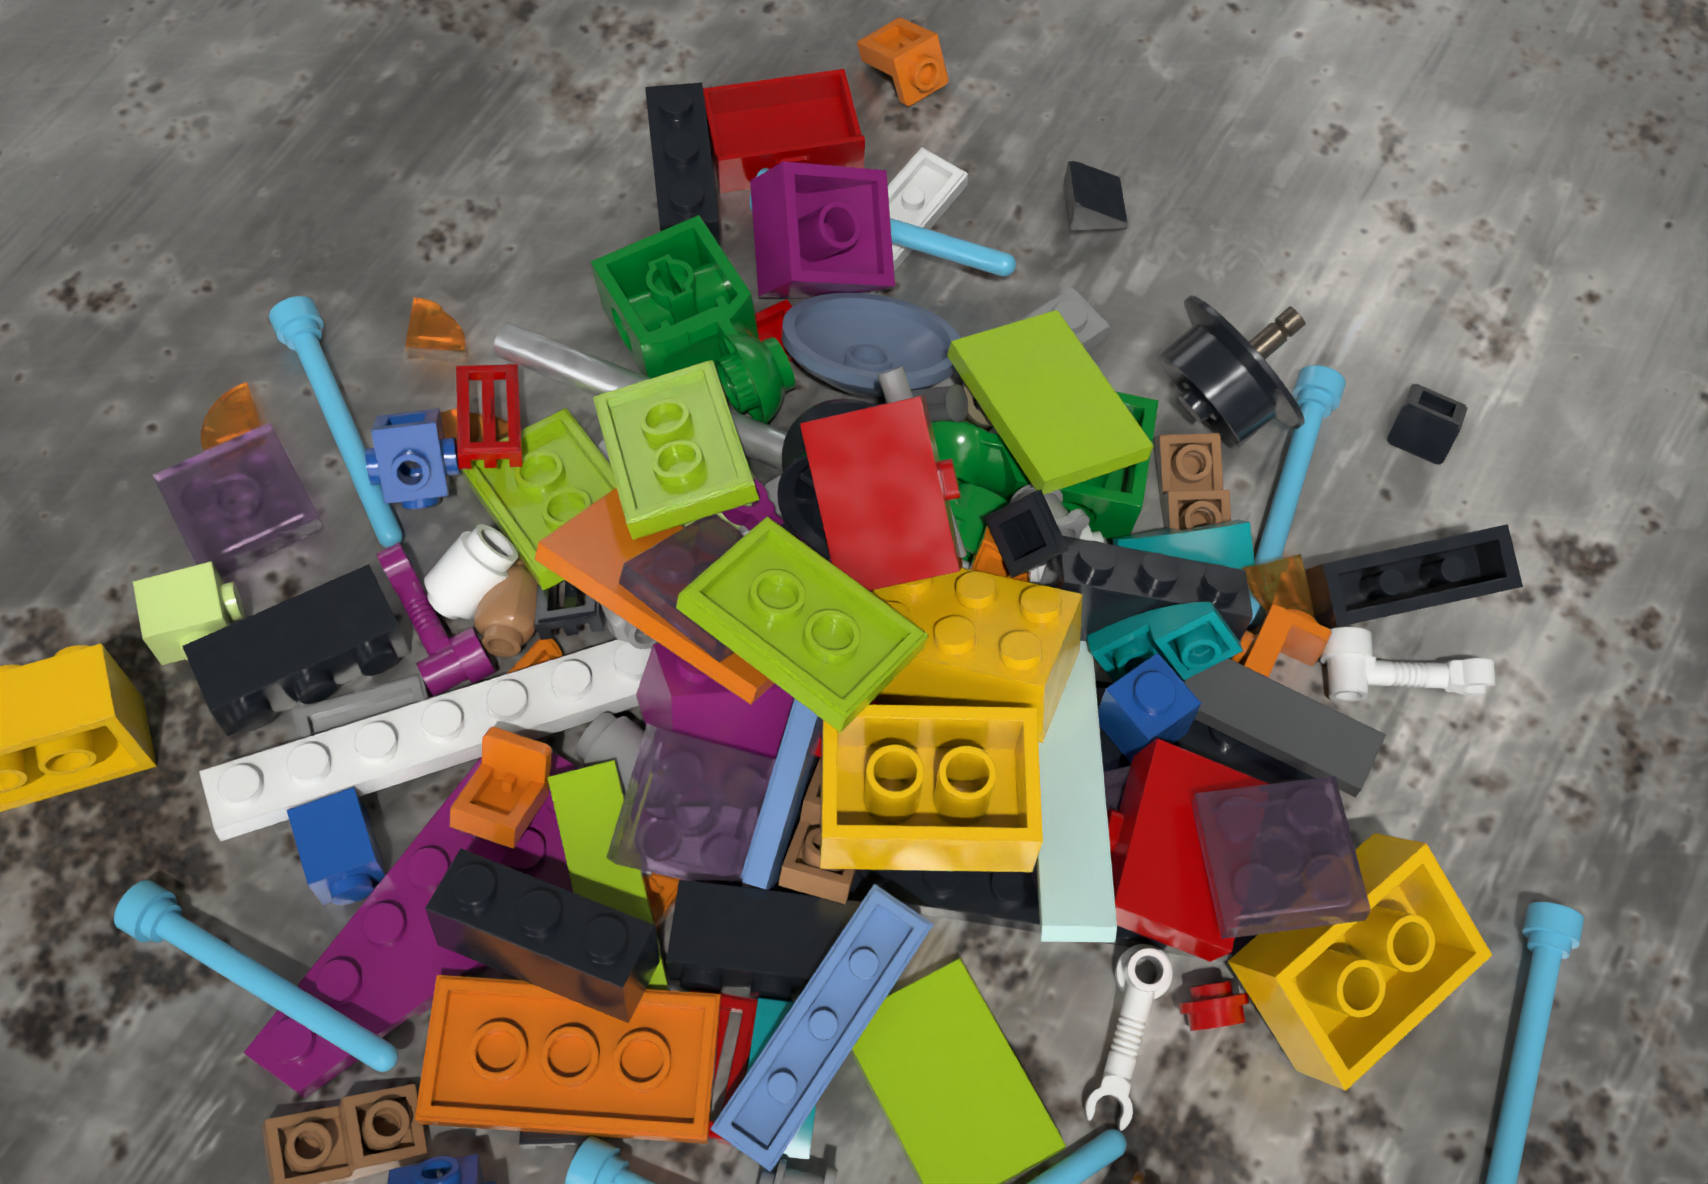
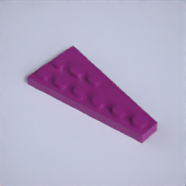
M552 751L550 776L579 769ZM480 757L297 987L382 1038L414 1014H417L419 1017L432 1008L437 975L467 977L471 974L474 977L486 969L488 966L437 945L425 907L460 848L573 892L550 787L548 797L514 849L450 827V807L481 765L482 757ZM626 801L637 851L639 852L667 832L669 826L637 805H631ZM279 1010L275 1012L243 1052L252 1061L303 1098H307L358 1061L357 1058Z

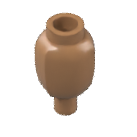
M519 556L507 570L509 577L495 585L484 595L477 606L474 616V626L483 637L482 647L488 653L500 657L517 655L521 650V646L528 643L532 638L536 628L535 613L538 583Z

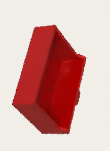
M845 69L703 88L710 149L720 194L751 189L750 180L754 179L763 168L771 169L783 161L864 168L865 137L861 134Z
M925 395L800 423L831 562L834 566L869 591L960 572L963 563L949 500L961 498L953 459L942 461L939 459Z
M1158 738L1134 755L1119 812L1113 809H1109L1107 812L1117 925L1209 962L1231 953L1270 784Z

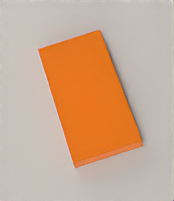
M616 487L538 542L535 555L536 561L752 705L774 684L764 674L676 608L679 593L724 554L683 526L679 525L632 540Z
M437 975L415 1121L418 1124L708 1144L721 995L646 989L630 1022L626 1023L526 981Z

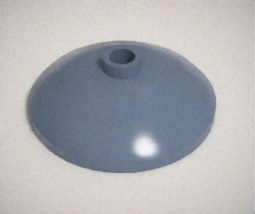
M832 293L811 297L795 304L787 311L783 319L781 331L784 347L804 370L840 390L857 395L885 397L877 374L899 366H903L911 390L931 388L956 372L947 354L951 341L960 339L957 331L935 313L896 298L866 293Z

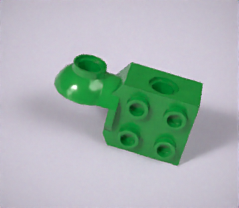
M699 215L590 261L602 309L642 375L652 379L713 360L722 388L735 411L738 413L747 411L752 419L765 424L775 416L781 406L784 392L795 387V377L791 364L776 338L770 337L763 341L759 340L752 294Z
M1115 391L1149 440L1153 442L1159 400ZM931 422L940 461L953 459L958 484L966 483L985 488L1003 497L1008 502H1010L1018 490L1032 484L1000 435L989 433L968 422ZM1150 456L1146 461L1059 489L1063 494V506L1069 513L1075 509H1082L1090 519L1088 525L1091 532L1100 531L1104 538L1113 539L1131 535L1143 507Z

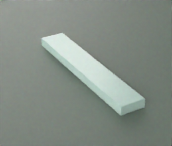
M1080 641L1079 654L1043 743L1038 742L1043 843L1037 858L1041 942H1115L1117 920L1094 660L1088 641Z

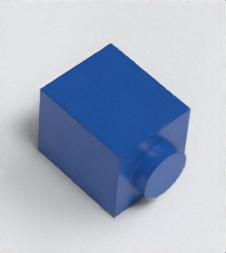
M1156 653L1105 689L1098 708L1099 726L1128 761L1132 763L1133 756L1157 738L1174 744L1185 736L1202 703L1159 653Z
M354 787L286 810L307 884L322 905L331 902L335 905H347L363 900L373 892V887H376L387 874L368 810Z

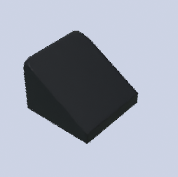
M1068 161L1063 187L1070 231L1127 228L1128 221L1120 177L1080 162Z
M1412 383L1389 432L1387 441L1397 448L1440 465L1446 459L1461 430L1468 407L1417 383Z
M1041 489L984 517L1011 578L1031 572L1069 551Z

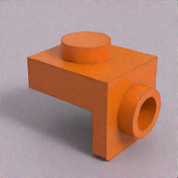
M1273 603L1258 634L1255 635L1249 631L1244 632L1240 641L1243 651L1234 655L1232 661L1266 677H1269L1279 653H1283L1309 666H1314L1326 647L1332 631L1318 624L1311 615L1303 611L1285 609Z
M490 727L482 738L481 765L450 807V827L514 849L549 795L547 777H550L551 747L545 743L497 727Z

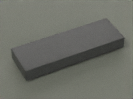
M1226 659L1188 678L1185 682V685L1202 703L1194 719L1355 798L1362 790L1386 734L1230 659Z

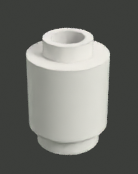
M479 524L472 532H463L424 578L425 587L429 592L427 595L429 603L437 612L449 619H458L459 617L467 620L474 619L477 606L484 595L495 585L509 577L507 570L518 559L516 548L502 533L488 525Z

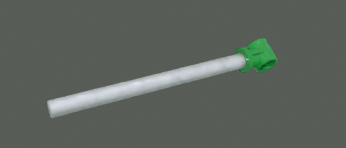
M510 322L505 323L500 328L494 342V354L496 356L595 396L651 379ZM730 410L745 456L782 470V448L787 432ZM962 483L959 484L961 498L949 500L967 553L962 559L972 562L986 526H988L984 517L1009 505V502L985 488Z

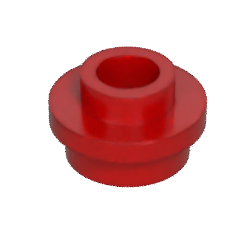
M1223 981L1189 987L1191 1001L1178 1003L1180 1014H1187L1190 1031L1245 1023L1243 1005L1249 1004L1247 992L1233 994L1231 981Z

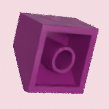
M783 161L750 180L758 297L808 299L832 293H861L895 287L887 170Z
M660 643L653 644L636 697L656 752L671 802L767 792L795 698L774 683L751 705Z

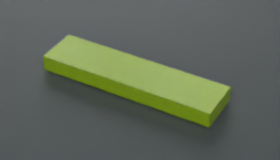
M615 760L547 777L573 892L655 925ZM657 936L660 962L646 989L671 991Z

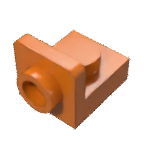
M898 17L857 41L862 62L891 75L899 102L906 106L915 104L948 83V74L938 34Z

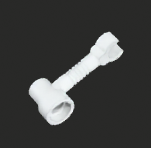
M1340 627L1330 629L1332 634L1320 655L1321 663L1327 665L1329 698L1338 702H1355L1368 698V685L1418 686L1419 688L1424 686V688H1442L1446 692H1456L1461 695L1472 696L1486 694L1485 686L1496 685L1494 661L1490 659L1472 658L1450 660L1445 663H1411L1409 661L1405 663L1404 661L1376 660V657H1373L1372 633L1363 628Z
M1139 944L1130 947L1120 955L1115 964V982L1119 990L1125 995L1120 1011L1121 1017L1118 1018L1119 1023L1116 1025L1117 1030L1114 1032L1115 1037H1113L1114 1043L1111 1044L1112 1050L1109 1051L1099 1086L1089 1093L1084 1103V1114L1086 1120L1090 1121L1095 1113L1096 1103L1102 1096L1111 1095L1115 1097L1121 1106V1114L1117 1122V1129L1119 1131L1125 1129L1132 1118L1133 1107L1128 1095L1137 1061V1050L1140 1049L1139 1043L1142 1042L1141 1036L1144 1035L1143 1030L1146 1028L1145 1023L1148 1021L1153 999L1163 995L1172 981L1171 963L1166 954L1155 946ZM1139 959L1149 960L1155 965L1157 977L1153 984H1145L1137 978L1135 966Z

